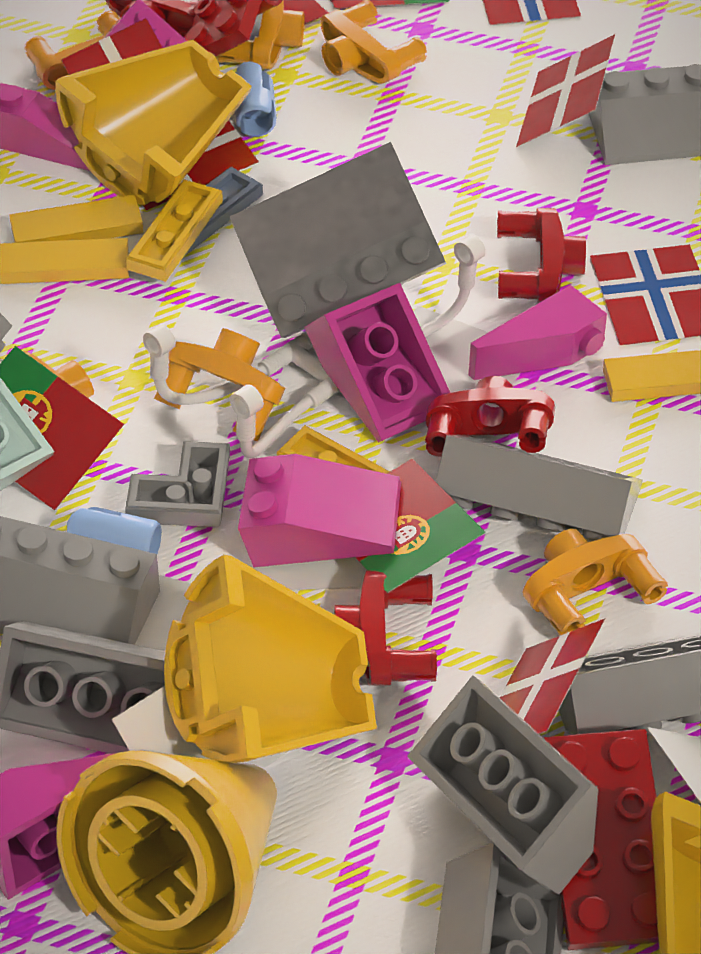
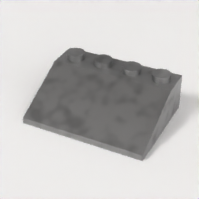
M392 142L386 143L230 216L259 290L281 338H287L305 330V326L324 314L395 284L401 283L402 285L447 264Z

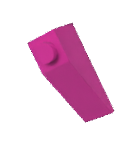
M0 83V149L90 171L74 149V146L78 145L79 141L71 126H63L56 102L38 91Z
M569 285L471 342L468 375L473 380H478L488 376H504L572 365L587 355L595 354L604 345L607 313L572 285Z

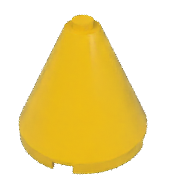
M147 751L116 753L79 775L80 779L74 790L64 796L57 820V847L66 882L86 917L96 911L106 924L116 932L109 941L128 954H214L226 945L238 933L248 914L277 801L276 785L269 773L254 764L227 763L213 759Z

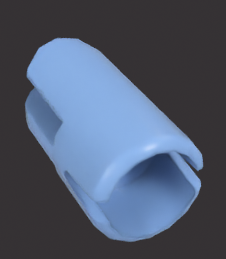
M252 61L243 62L235 73L244 78L252 87L248 96L235 111L237 127L241 128L243 134L251 137H261L270 133L276 125L274 83L270 75L262 71L259 64Z
M90 507L88 509H78L71 514L67 522L68 533L158 554L160 548L162 528L161 524L156 520L105 508Z

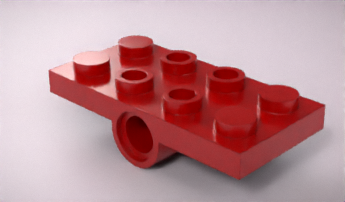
M200 0L195 7V17L185 40H194L216 57L249 41L256 17L280 5L282 0Z
M646 729L543 737L598 788L593 853L560 892L567 950L659 943L651 812L657 795Z

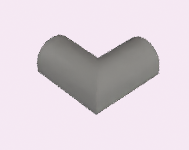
M183 441L178 476L131 474L125 513L156 520L161 525L219 527L223 513L230 443Z

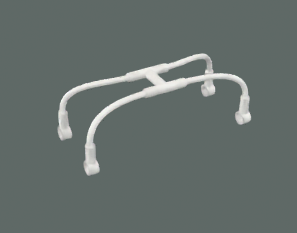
M473 234L466 236L454 245V254L459 261L457 284L460 290L458 296L443 314L421 327L425 337L447 325L461 312L469 298L471 289L475 286L477 261L485 256L486 249L481 239ZM158 324L143 334V344L150 353V376L154 380L157 392L166 401L178 405H193L216 400L233 393L230 396V404L237 414L236 436L240 441L241 452L247 458L259 456L302 413L309 408H316L340 391L323 369L318 357L308 351L313 345L307 332H303L260 361L256 369L270 377L290 362H293L321 382L303 395V399L286 412L252 446V440L255 438L256 412L261 410L264 405L259 391L252 385L242 387L228 382L197 393L183 394L174 392L166 384V379L169 375V351L176 345L173 333L167 326Z

